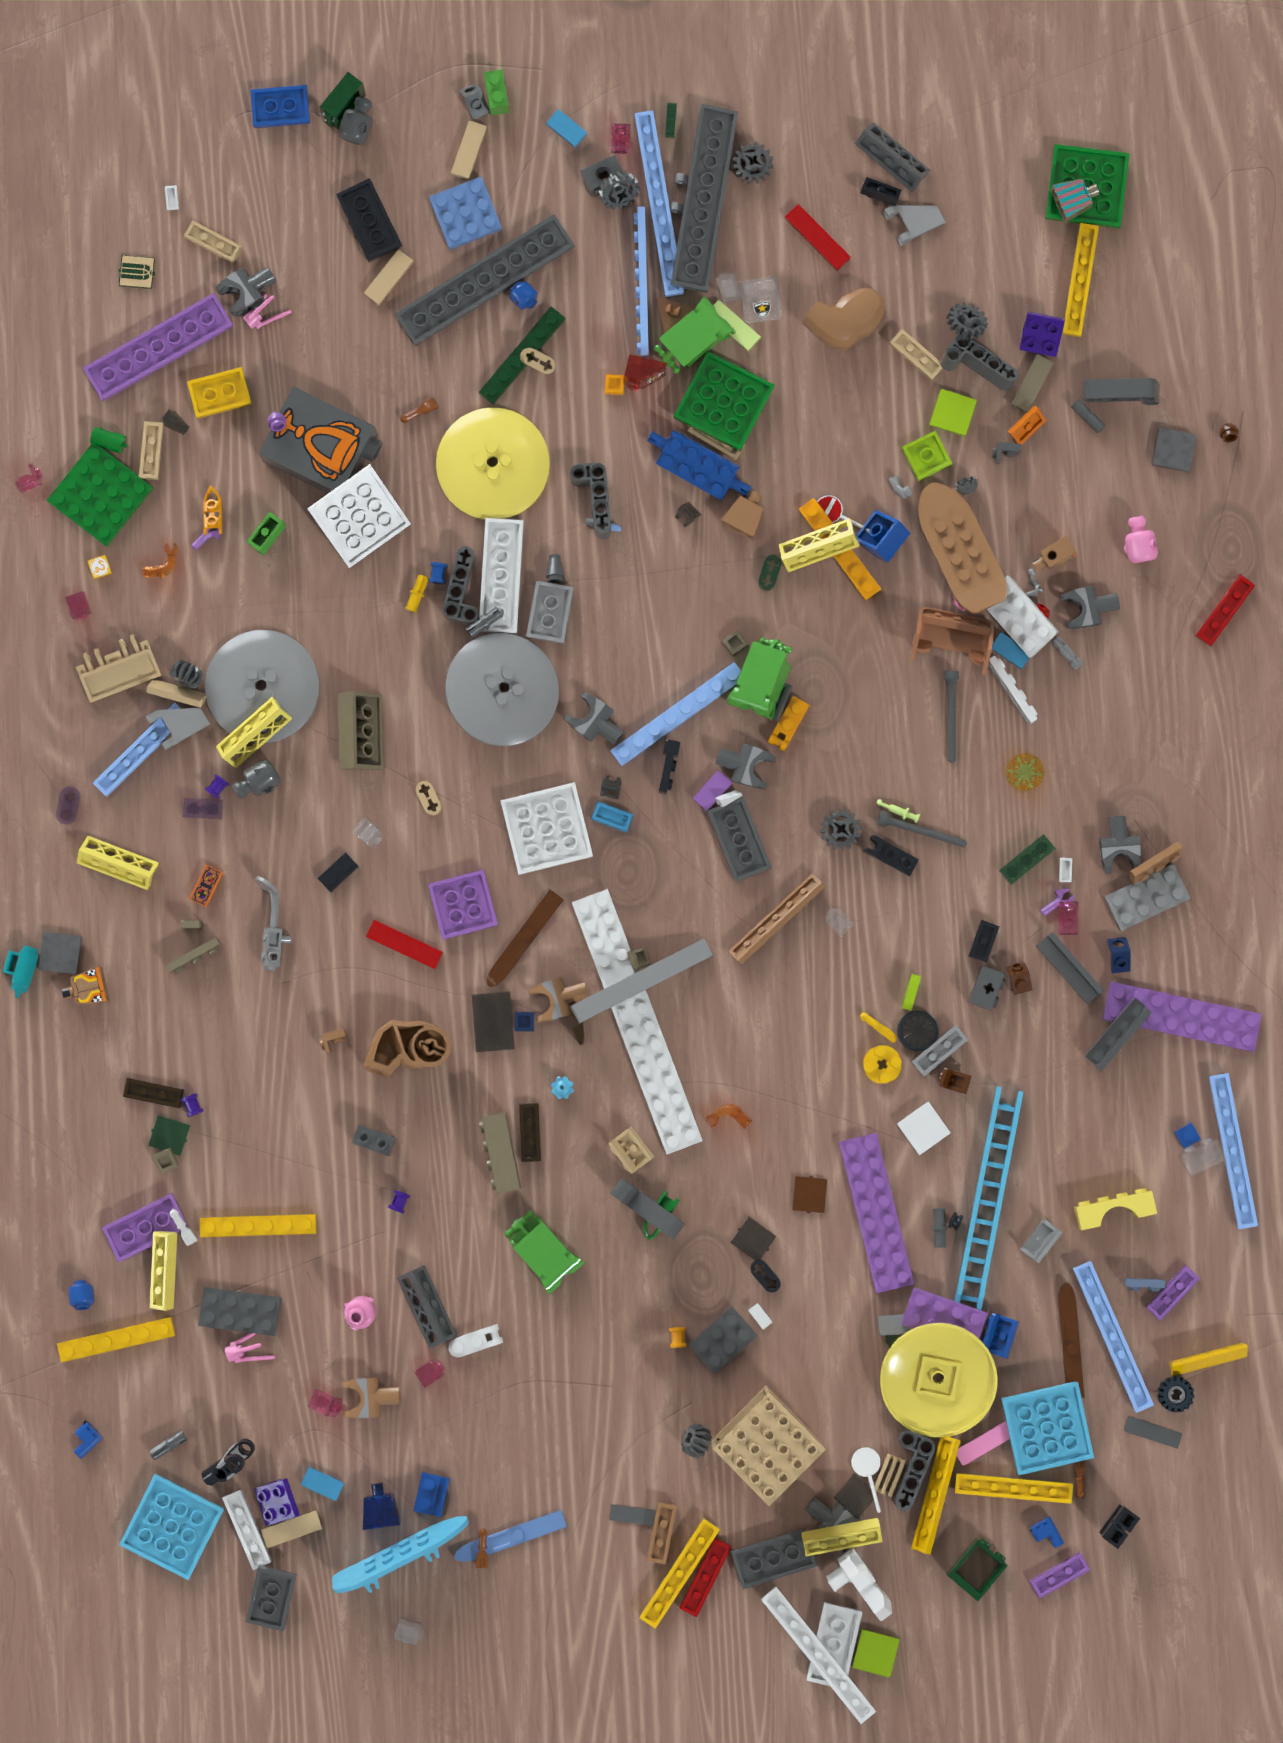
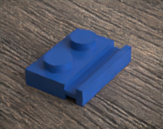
M422 1472L413 1511L441 1517L450 1478Z

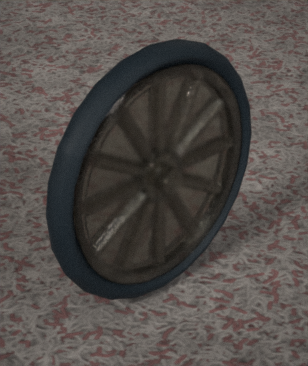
M912 1011L902 1017L898 1024L897 1033L900 1042L907 1049L924 1051L935 1043L938 1036V1026L934 1018L928 1013Z

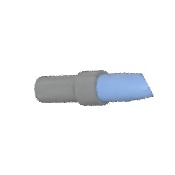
M586 518L585 525L594 527L593 519ZM600 521L601 530H605L604 521ZM611 523V531H621L619 525Z

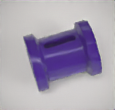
M215 774V779L209 787H205V790L219 799L220 793L226 786H229V783Z
M197 1093L181 1099V1102H184L187 1109V1117L204 1112L198 1103Z
M395 1190L392 1203L387 1208L404 1214L405 1211L403 1209L410 1195Z

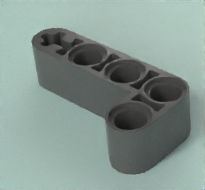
M962 334L956 336L940 361L941 367L946 371H953L961 362L1003 391L1010 390L1018 378V372L1014 367L973 339H969L968 336L962 338Z
M1153 378L1084 380L1082 401H1141L1144 405H1158L1160 384Z
M601 463L574 465L570 470L571 482L576 487L590 486L594 532L598 538L606 539L611 534L606 468ZM597 471H600V472L603 473V474H602L601 476H599V477H596V476L593 475V474H594L595 472H597ZM577 473H582L584 475L582 478L574 477V475ZM602 489L604 493L597 495L595 491ZM599 507L606 509L602 513L596 511ZM600 521H604L605 530H601Z
M463 546L458 549L443 606V613L449 621L470 626L479 620L477 609L464 604L475 556L470 547ZM466 553H468L469 557L466 558V566H464V560L461 555H465ZM458 571H465L466 576L463 579L457 578L456 574ZM454 589H460L462 591L459 597H453L451 595ZM450 607L457 609L456 614L453 616L447 614V610ZM472 611L476 616L474 619L468 620L465 618L466 613Z
M620 1178L610 1192L612 1196L673 1240L685 1225L677 1217L622 1178Z
M905 1429L899 1433L898 1441L904 1448L913 1451L894 1499L896 1506L901 1511H908L913 1506L935 1451V1444L930 1438ZM905 1434L912 1435L911 1443H903L902 1438ZM925 1441L930 1442L931 1445L930 1449L926 1452L920 1448L921 1444ZM916 1460L923 1461V1467L919 1470L913 1468V1463ZM909 1478L916 1479V1485L913 1488L906 1486V1481ZM905 1489L907 1492L912 1493V1495L908 1493L906 1497L908 1504L904 1503L901 1506L899 1499H904L906 1493L902 1490Z

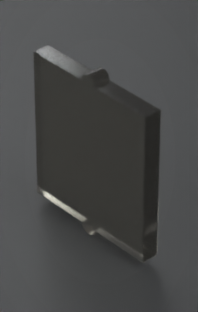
M748 1217L742 1227L738 1228V1233L731 1241V1244L756 1260L761 1259L764 1253L769 1251V1246L776 1236Z
M855 1474L849 1478L833 1497L844 1507L845 1511L847 1510L857 1520L874 1501L868 1484L864 1483Z

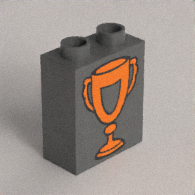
M293 386L280 411L286 417V427L281 431L270 430L259 455L263 462L326 493H330L358 473L366 459L374 462L383 442L376 439L378 433L375 426Z

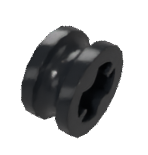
M954 1212L949 1221L948 1228L953 1227L954 1231H957L963 1220V1215L958 1216Z

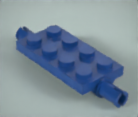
M676 430L672 431L668 439L654 431L649 435L650 438L647 439V442L657 446L662 451L656 462L657 465L721 501L724 499L727 491L731 489L745 497L748 495L752 486L740 481L736 476L740 466Z

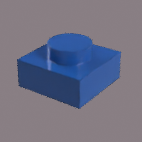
M1192 1122L1174 1132L1183 1149L1201 1140Z

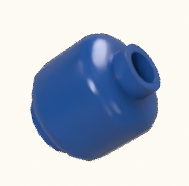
M519 281L510 290L511 301L521 310L526 308L532 309L538 302L536 300L538 292L528 282L521 283Z
M85 1280L75 1281V1285L68 1289L69 1304L75 1310H87L94 1303L93 1286L86 1284Z

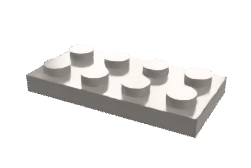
M1174 864L1149 875L1143 882L1132 883L1104 896L1120 932L1191 899Z

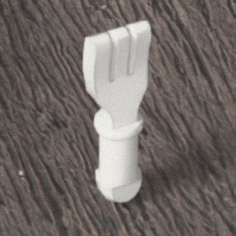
M172 1209L170 1217L173 1218L177 1228L181 1230V1237L185 1244L189 1246L198 1241L191 1229L185 1226L186 1223L180 1217L179 1212L176 1209Z

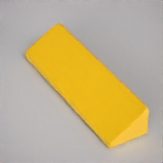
M1242 1342L1169 1361L1172 1375L1176 1376L1247 1357L1248 1346Z

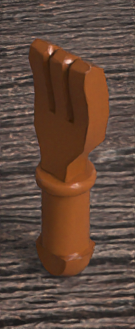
M430 398L421 403L418 409L415 408L413 411L402 415L400 420L402 423H408V421L418 416L420 417L421 414H427L438 409L439 406L434 398Z
M1085 1460L1073 1463L1074 1472L1077 1475V1478H1075L1076 1496L1079 1499L1085 1497V1478H1083L1086 1466Z
M482 1528L478 1533L479 1551L476 1554V1568L488 1567V1554L485 1551L487 1549L488 1533L485 1528Z

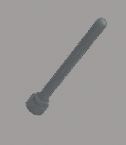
M944 671V680L948 683V761L950 763H954L956 760L955 683L959 679V671Z
M880 811L877 825L879 826L892 825L960 847L967 845V842L963 839L892 818L889 812Z

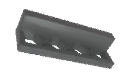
M875 123L867 127L855 143L911 192L916 189L921 180L931 171Z
M1053 932L1036 946L1086 1004L1104 991Z
M1134 997L1087 1051L1085 1057L1094 1063L1097 1069L1102 1071L1151 1014L1150 1009Z
M425 1265L397 1278L429 1349L457 1336ZM409 1277L412 1287L408 1286L405 1278ZM415 1296L418 1297L420 1305L416 1304ZM423 1314L427 1316L428 1323L424 1321ZM431 1332L435 1334L438 1341H433Z

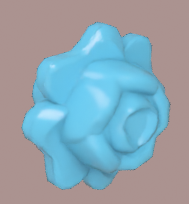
M566 1076L563 1078L557 1077L556 1081L551 1084L553 1088L551 1093L555 1094L558 1099H562V1097L567 1099L569 1094L574 1092V1089L571 1088L573 1082L569 1081Z

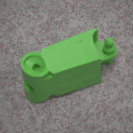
M703 297L695 310L691 311L659 338L670 352L663 351L660 345H656L654 350L658 352L663 365L666 364L667 367L672 368L674 373H679L680 368L676 366L674 357L683 367L686 366L689 369L707 351L709 352L719 342L730 338L731 335L729 333L733 335L736 331L725 319L717 315L715 307L706 297Z
M761 638L760 643L753 641L738 678L737 686L730 693L727 703L740 709H753L757 715L772 720L775 713V702H777L792 667L787 662V654L792 652V648L784 646V643H781L778 639L767 640L766 638Z
M528 1211L525 1216L513 1220L514 1223L511 1225V1228L505 1232V1237L510 1238L508 1241L512 1244L514 1250L541 1279L549 1295L561 1285V1280L565 1275L575 1273L585 1264L582 1259L564 1246L538 1215L534 1217L532 1211Z

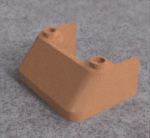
M922 607L917 618L910 660L914 661L916 652L924 654L929 652L932 646L968 654V659L973 664L983 665L982 675H986L992 652L994 623L984 618Z

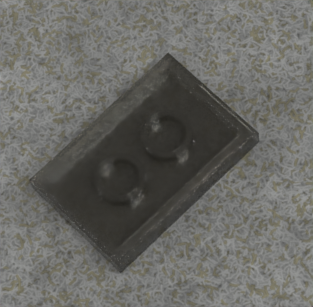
M510 992L472 995L476 1052L515 1049Z

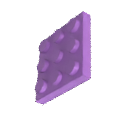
M484 869L428 884L442 940L498 926Z

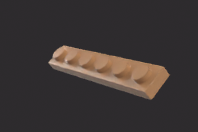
M811 874L728 951L730 955L742 965L824 889L825 885L816 876Z

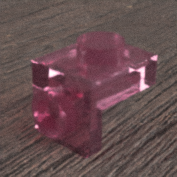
M612 123L611 153L629 154L630 124Z

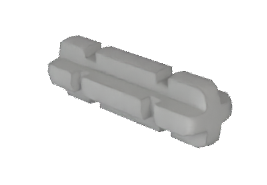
M1057 637L1052 642V645L1056 649L1058 648L1059 653L1068 663L1071 662V666L1077 670L1083 665V661L1076 657L1074 651L1067 644H1064L1065 641L1061 637Z

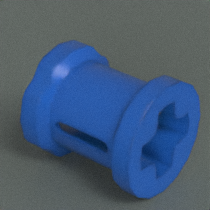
M431 562L432 572L428 582L444 585L445 569L448 568V565Z

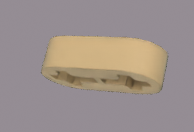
M525 348L520 354V359L525 365L540 373L550 374L555 369V362L552 358L533 348ZM532 352L531 356L536 358V360H528L526 354ZM548 361L549 369H544V366L539 364V362Z
M428 781L418 783L416 793L424 810L430 816L438 815L442 810V806L433 786ZM422 785L430 787L428 790L429 797L427 798L424 793H420ZM430 799L434 804H438L436 807L437 811L435 812L428 810L430 807L428 800Z

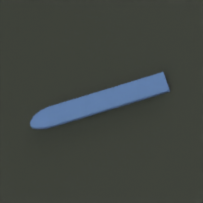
M562 1510L487 1536V1549L485 1551L489 1555L567 1527ZM479 1539L467 1543L458 1549L454 1555L455 1560L461 1562L475 1560L476 1554L479 1551Z

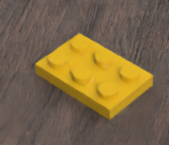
M242 367L187 381L197 419L252 405Z

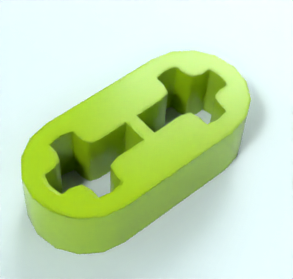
M911 974L902 1009L912 1010L921 976Z

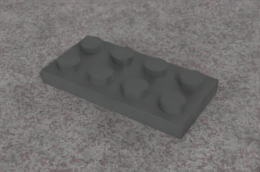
M744 797L736 799L724 807L719 806L707 811L735 882L771 869Z
M204 1287L198 1326L276 1336L281 1297Z
M806 1528L731 1550L742 1589L816 1567L817 1563L814 1555H805L801 1533L805 1532Z

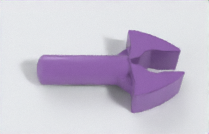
M211 528L207 529V535L203 533L191 545L194 550L199 549L210 537H215L218 540L221 536L218 528L216 531H211Z
M1070 889L1055 891L1056 899L1041 909V914L1046 916L1060 905H1064L1068 909L1073 902L1074 895L1068 900L1061 899L1063 894Z

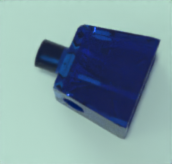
M383 1482L371 1484L372 1495L364 1497L363 1530L400 1525L401 1518L393 1493H384Z

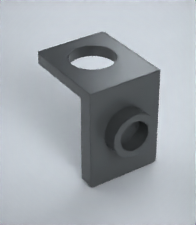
M477 83L460 90L473 120L490 113L482 90Z

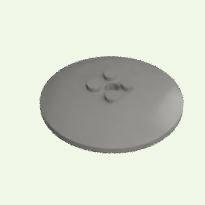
M270 630L245 632L225 643L213 657L205 679V694L207 695L208 707L217 723L229 734L271 697L277 700L280 707L292 717V720L266 743L281 741L299 731L312 716L319 697V676L315 663L309 653L293 638ZM260 680L266 682V688L262 691L256 689V684ZM279 715L275 719V722L280 721L284 718V716ZM269 728L262 730L260 734L267 733Z
M492 633L472 640L457 653L446 675L445 695L453 718L467 734L489 745L513 746L534 738L549 724L558 704L559 685L551 661L539 647L517 635ZM499 684H507L509 687L508 692H501Z

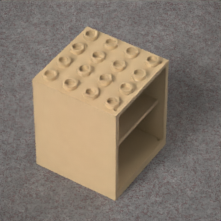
M767 1385L711 1440L713 1450L768 1506L826 1450L821 1440Z

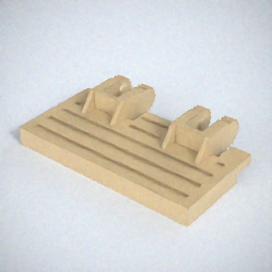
M130 635V641L136 653L131 655L128 652L126 642L120 639L119 644L125 657L122 658L120 650L104 656L106 665L99 648L94 649V654L100 664L97 668L93 667L90 655L87 652L83 654L89 671H86L84 664L77 666L76 669L90 703L162 676L148 639L140 642L141 651L135 635Z

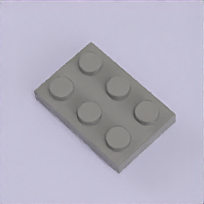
M536 581L526 638L564 644L574 587Z

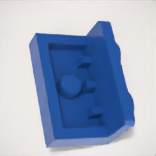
M992 1313L986 1323L988 1327L986 1334L981 1339L990 1353L1008 1359L1019 1321Z

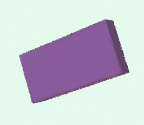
M718 770L693 797V800L707 812L716 802L715 798L721 796L732 785V782Z

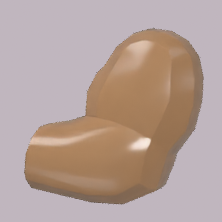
M861 288L844 295L836 301L834 306L817 301L805 316L803 325L830 348L849 350L859 340L870 336L878 328L885 314V300L874 289Z
M390 1020L377 1030L370 1044L363 1068L370 1073L382 1077H390L400 1065L408 1069L435 1068L443 1064L448 1058L451 1051V1041L442 1029L433 1024L423 1021L403 1022Z

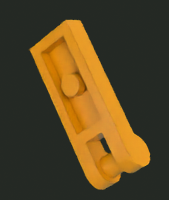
M793 696L767 743L775 744L780 747V750L785 751L810 705ZM779 733L786 736L784 741L777 737Z

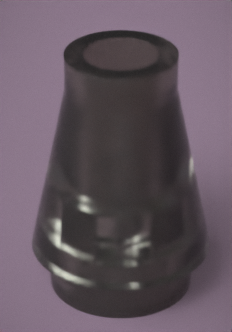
M169 409L161 419V422L164 423L163 426L181 433L183 436L190 428L175 410Z

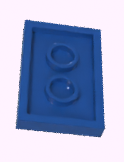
M307 85L250 90L254 128L310 124Z

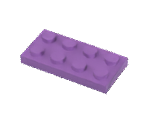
M173 1193L102 1227L118 1263L152 1247L154 1231L180 1233L181 1230L177 1228L173 1218L170 1217L172 1209H176L179 1212L180 1217L186 1223L185 1226L189 1228Z
M913 1287L901 1325L916 1328L925 1324L946 1323L964 1328L980 1338L988 1313Z

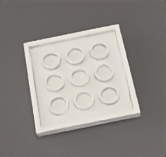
M370 464L307 508L349 568L411 524Z
M575 782L500 800L519 875L593 857Z

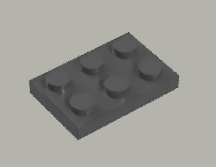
M731 1306L695 1338L689 1346L712 1373L716 1374L758 1335Z
M259 1565L246 1623L284 1631L297 1574Z

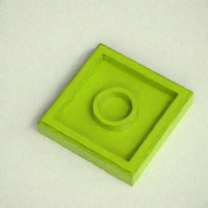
M941 389L929 426L965 437L977 400Z
M936 430L901 447L918 482L953 464Z
M862 1628L852 1668L890 1678L900 1639Z

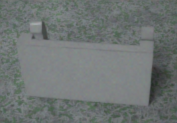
M1043 1219L1020 1250L1036 1263H1039L1062 1232Z

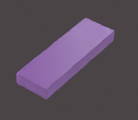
M1184 1265L1166 1284L1165 1288L1151 1300L1146 1308L1161 1321L1200 1278Z
M1081 1552L1029 1581L1040 1599L1090 1571V1568Z

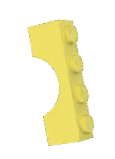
M1146 1188L1137 1189L1135 1194L1128 1195L1127 1192L1118 1193L1116 1198L1109 1199L1108 1196L1097 1198L1098 1202L1090 1203L1089 1200L1078 1202L1079 1206L1074 1207L1079 1230L1101 1226L1105 1213L1111 1208L1118 1206L1129 1209L1136 1218L1157 1214L1153 1192L1147 1191Z

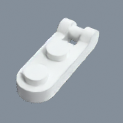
M498 1324L453 1339L449 1343L450 1354L454 1357H462L503 1343V1339L498 1333ZM490 1333L492 1340L487 1341L485 1334Z

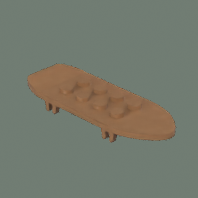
M935 482L925 486L919 500L918 515L920 526L958 604L968 612L977 614L1004 602L1007 597L1006 579L969 504L959 493L948 486Z

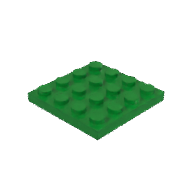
M1055 144L1045 219L1063 222L1051 193L1052 186L1083 179L1086 187L1096 184L1099 189V195L1091 198L1092 206L1090 209L1068 222L1120 229L1130 153Z
M707 351L673 418L741 452L775 385Z
M91 444L46 501L105 547H108L154 488L102 447Z

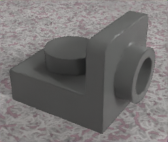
M998 442L992 451V458L995 459V464L1000 463L1001 453L1005 457L1019 455L1021 444Z

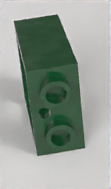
M347 72L320 105L321 115L324 118L323 121L331 128L334 126L339 130L345 111L348 109L354 110L356 97L366 96L363 83L351 73Z
M975 1538L946 1573L949 1578L976 1601L982 1598L1008 1566L1004 1562L1006 1558L998 1551L996 1553L989 1549L991 1545L983 1538L981 1540ZM977 1546L999 1563L978 1590L957 1573V1570Z

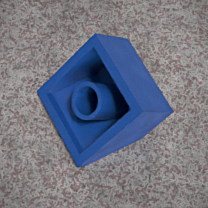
M875 509L863 525V528L856 534L860 546L876 558L888 563L910 535V532L899 520Z

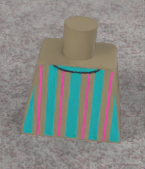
M1078 179L1052 186L1051 193L1063 222L1066 223L1091 208V198L1099 195V189L1096 184L1086 187L1084 180Z

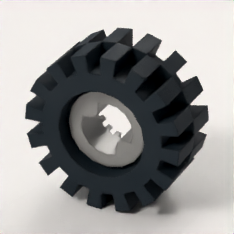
M1171 1376V1378H1166L1164 1382L1160 1383L1161 1386L1160 1388L1158 1387L1157 1397L1165 1409L1175 1413L1184 1412L1185 1409L1190 1408V1404H1193L1192 1400L1195 1397L1193 1394L1194 1389L1185 1379ZM1174 1389H1179L1181 1392L1177 1400H1173L1171 1397Z

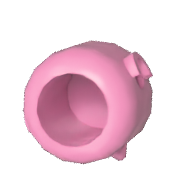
M1144 516L1133 517L1128 520L1132 533L1127 534L1125 538L1124 551L1131 563L1151 561L1156 559L1158 555L1155 534L1152 530H1145L1146 518Z
M357 1296L349 1303L344 1304V1318L353 1330L365 1329L376 1319L377 1306L372 1297Z

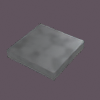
M1159 428L1152 466L1189 473L1197 435Z
M43 932L38 970L77 975L82 936Z

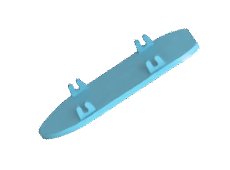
M458 1516L433 1524L341 1570L332 1577L334 1592L344 1593L364 1586L371 1593L372 1588L370 1584L373 1583L375 1588L379 1589L378 1578L424 1555L429 1562H432L433 1559L430 1554L434 1553L436 1558H439L438 1547L459 1534L469 1524L468 1518L466 1516Z

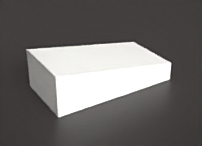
M177 185L165 186L167 211L178 210Z
M734 790L716 797L715 800L718 805L724 807L740 798L742 793Z
M1059 858V882H1071L1072 858Z
M758 1303L748 1310L762 1329H765L772 1323Z

